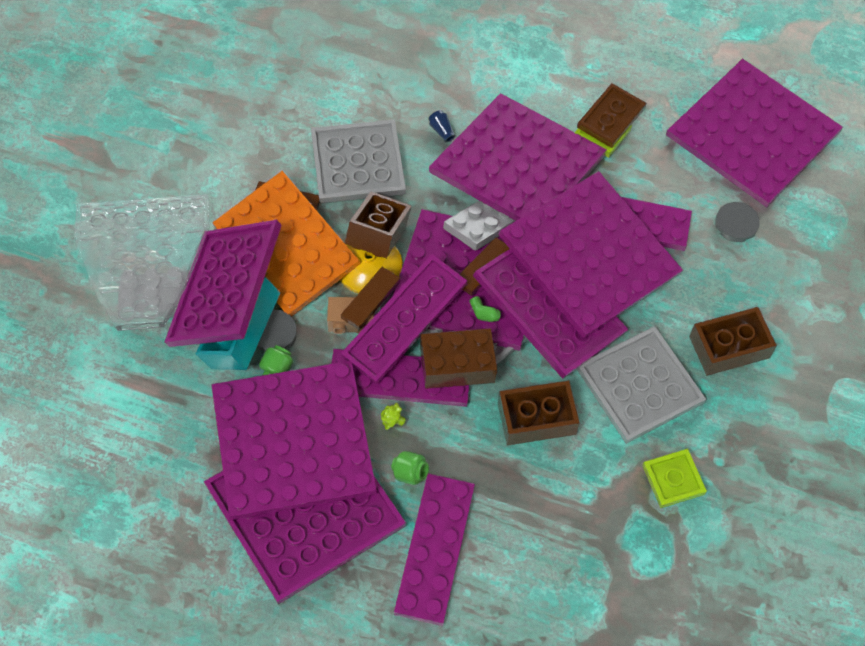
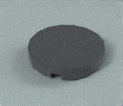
M741 202L726 203L719 209L715 218V226L721 232L720 234L732 242H745L747 239L753 238L760 224L757 212L751 206Z
M273 310L257 345L258 349L265 352L267 348H274L275 345L286 350L290 348L297 336V327L294 319L286 312Z

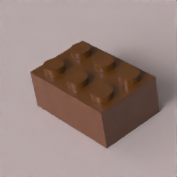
M371 191L349 221L344 244L387 259L406 229L412 206Z
M758 307L696 323L689 336L706 376L769 359L777 346Z
M491 328L421 334L420 353L425 389L495 383L497 365Z
M569 380L499 391L498 408L507 446L577 434L580 423Z

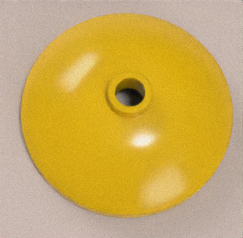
M347 245L361 263L340 279L341 283L349 290L359 294L382 266L398 277L400 276L402 257L395 246L386 259Z

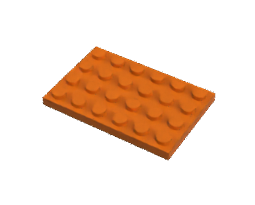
M283 171L279 172L212 222L216 229L271 220L279 221L282 226L265 277L280 292L276 303L291 317L361 264L353 252L344 244L341 238Z

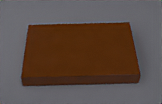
M611 83L577 123V128L613 148L643 112L647 103Z

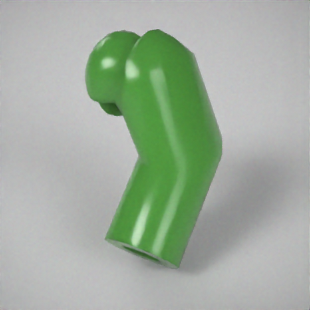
M478 296L470 299L469 302L477 319L487 322L500 319L501 313L498 309L484 306Z

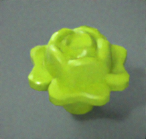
M397 402L391 406L387 405L381 412L382 424L386 430L390 427L392 428L395 424L402 426L405 423V417L401 416L402 408L399 407Z

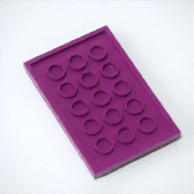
M278 220L205 231L164 341L169 347L244 339L282 226Z
M510 249L476 270L473 274V277L562 379L616 341L628 330L619 318L615 317L583 339Z

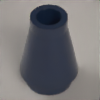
M438 110L429 116V125L440 135L445 143L455 138L456 135L453 132L447 113Z

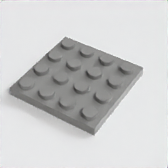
M395 120L311 128L320 203L365 199L371 191L383 196L406 194Z
M655 326L592 357L577 368V371L626 444L704 404L706 401L700 389Z

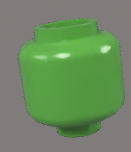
M277 345L274 348H267L259 363L260 369L264 371L262 375L290 371L293 365V359L290 357L292 353Z
M409 451L401 452L393 459L391 465L395 479L410 485H418L421 481H424L429 472V465L425 457Z

